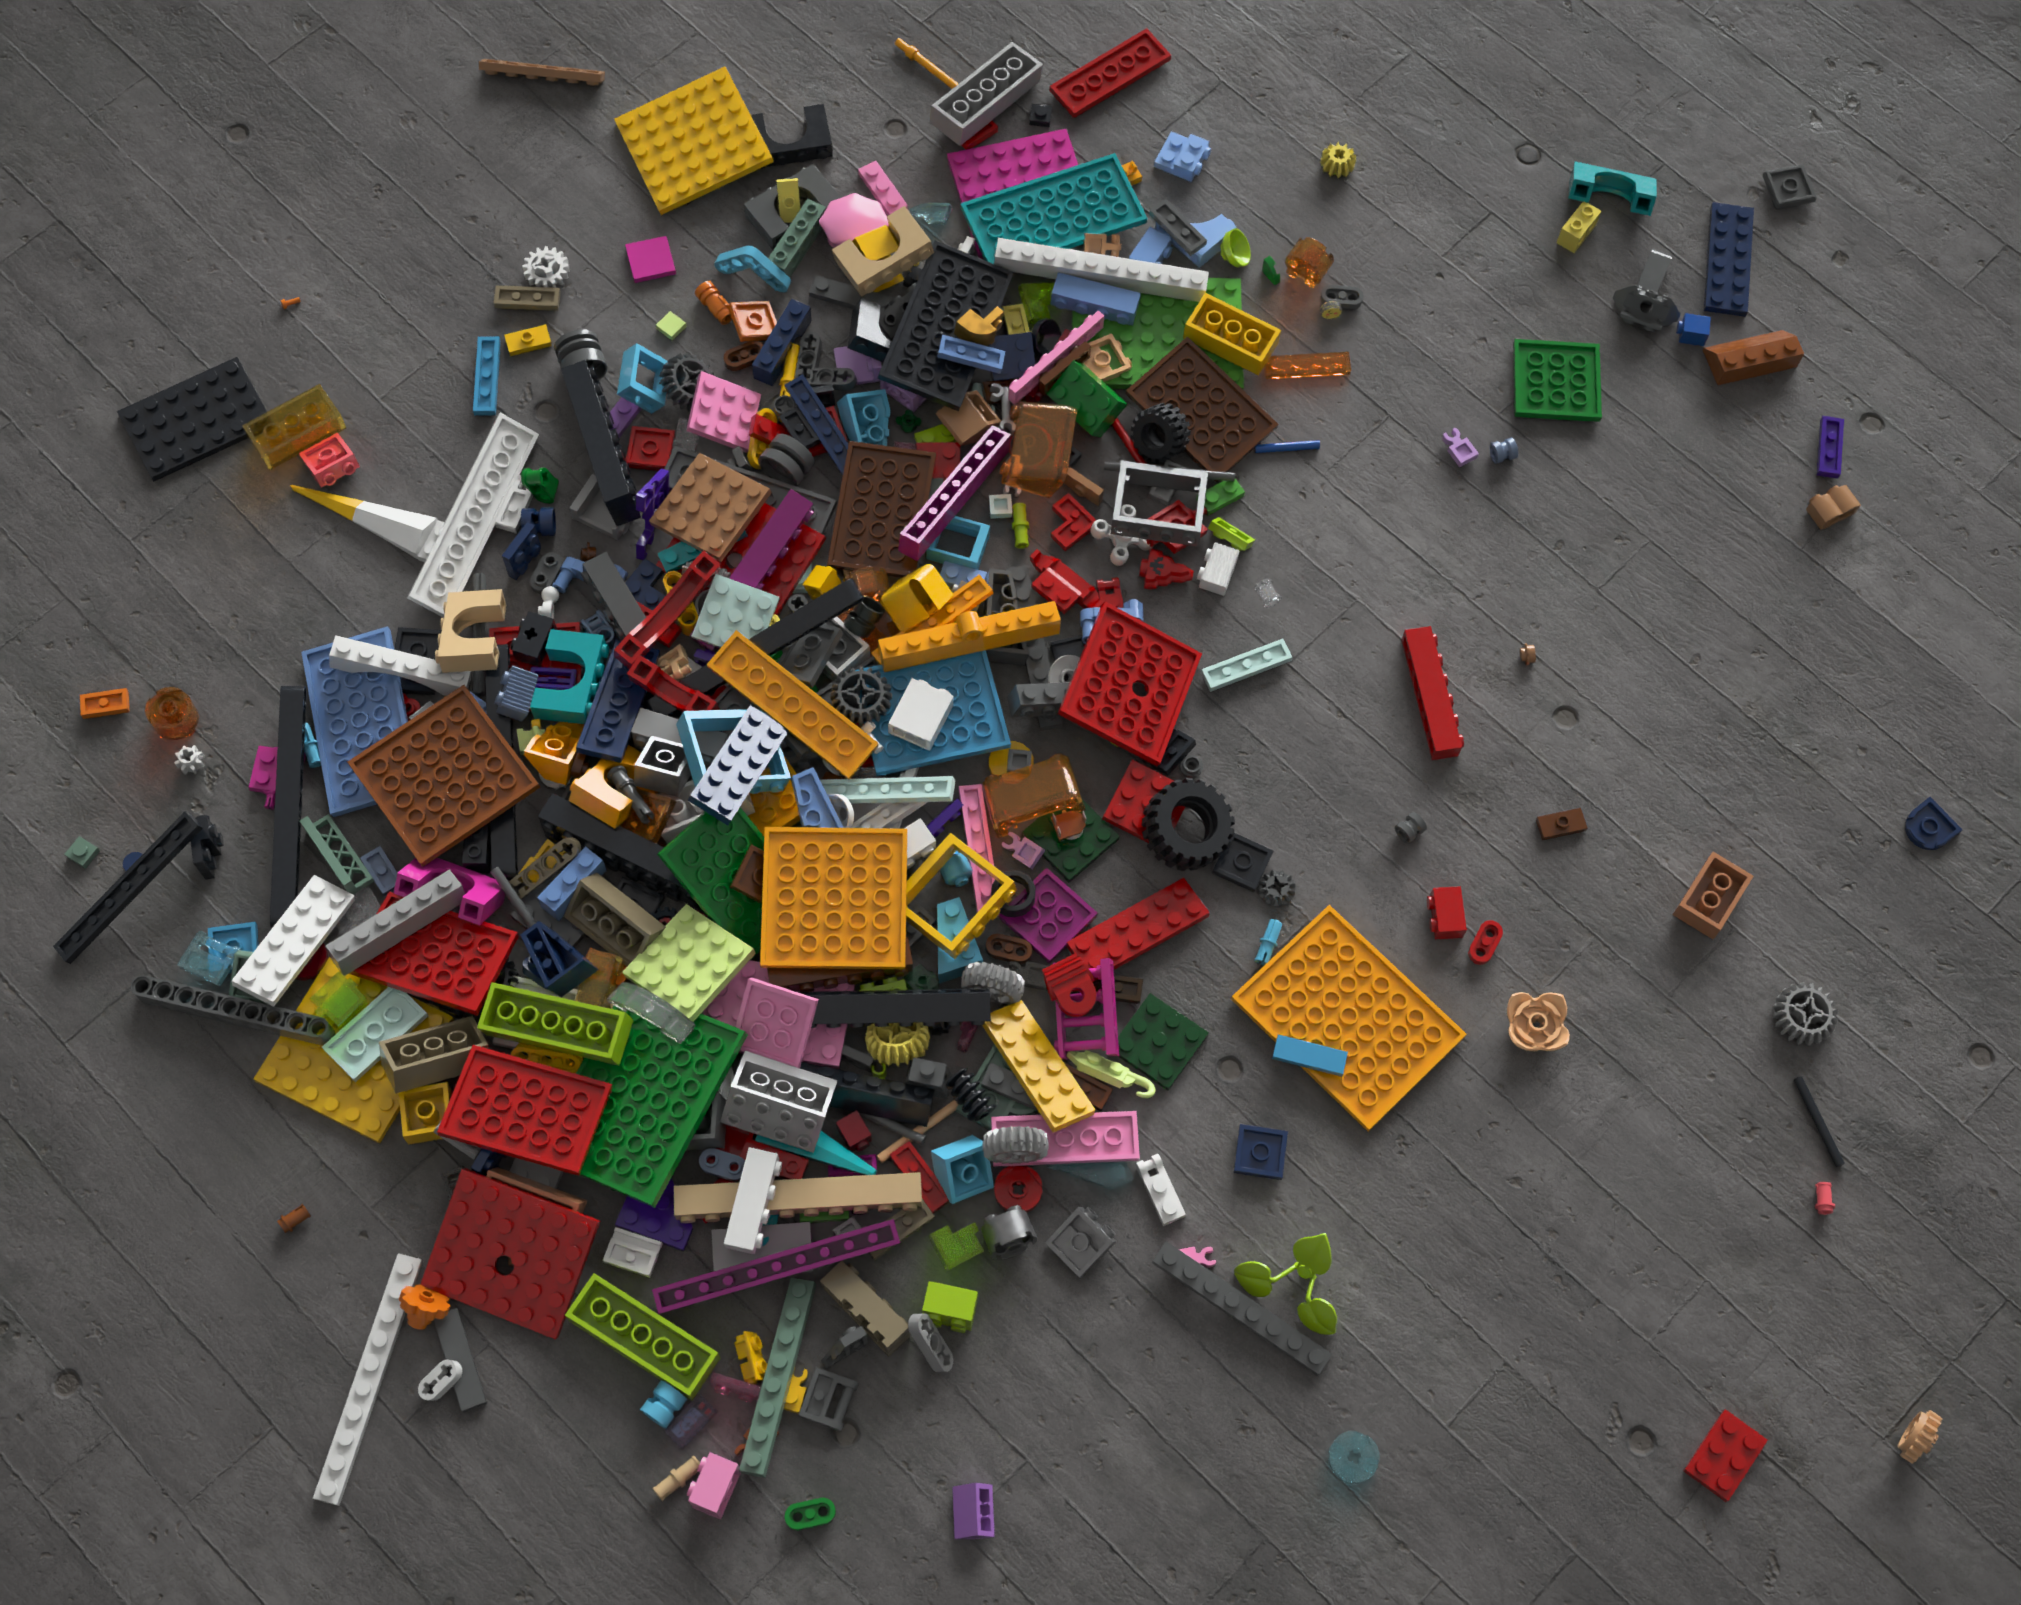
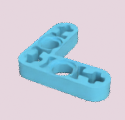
M744 246L721 253L714 264L715 268L724 274H731L750 268L768 285L779 292H786L791 283L789 276L753 246Z

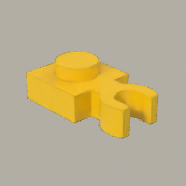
M804 1369L801 1377H795L793 1372L784 1410L799 1414L807 1388L801 1386V1383H804L808 1378L807 1369Z

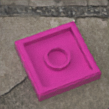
M667 236L625 245L635 283L676 274Z

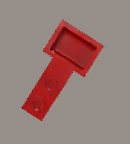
M726 1124L725 1148L714 1149L740 1156L744 1160H746L749 1147L777 1153L779 1161L782 1162L779 1177L786 1180L803 1179L809 1164L808 1159L756 1142L754 1140L757 1134ZM709 1157L707 1163L713 1164L716 1158ZM732 1164L730 1170H738L739 1165Z

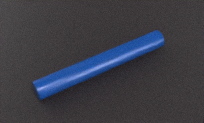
M1320 441L1259 444L1254 450L1255 453L1320 449Z

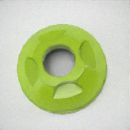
M1236 228L1226 232L1220 244L1222 258L1238 268L1248 265L1251 251L1247 238L1242 231Z

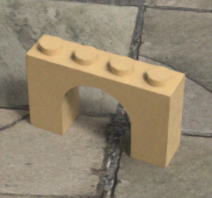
M905 206L887 216L890 230L900 242L898 250L891 257L878 261L867 259L860 253L851 239L832 249L836 263L861 297L873 292L880 285L891 281L895 276L909 270L920 261L926 260L934 253L931 240Z
M502 589L448 592L447 602L443 604L445 615L444 618H441L442 632L438 634L439 650L435 651V660L437 664H440L442 673L497 670L499 650L495 637L463 638L458 635L472 624L504 621L507 605Z

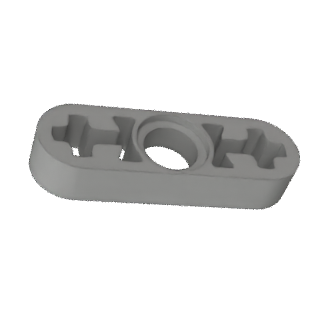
M925 1313L911 1315L908 1322L909 1332L931 1368L935 1372L950 1371L953 1366V1355L929 1315Z

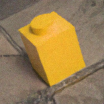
M816 565L803 583V586L810 598L814 600L842 582L834 568Z

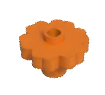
M419 1284L415 1285V1287L406 1286L402 1289L399 1296L400 1307L407 1313L408 1324L415 1329L427 1328V1325L435 1318L444 1319L448 1315L451 1306L448 1303L449 1298Z

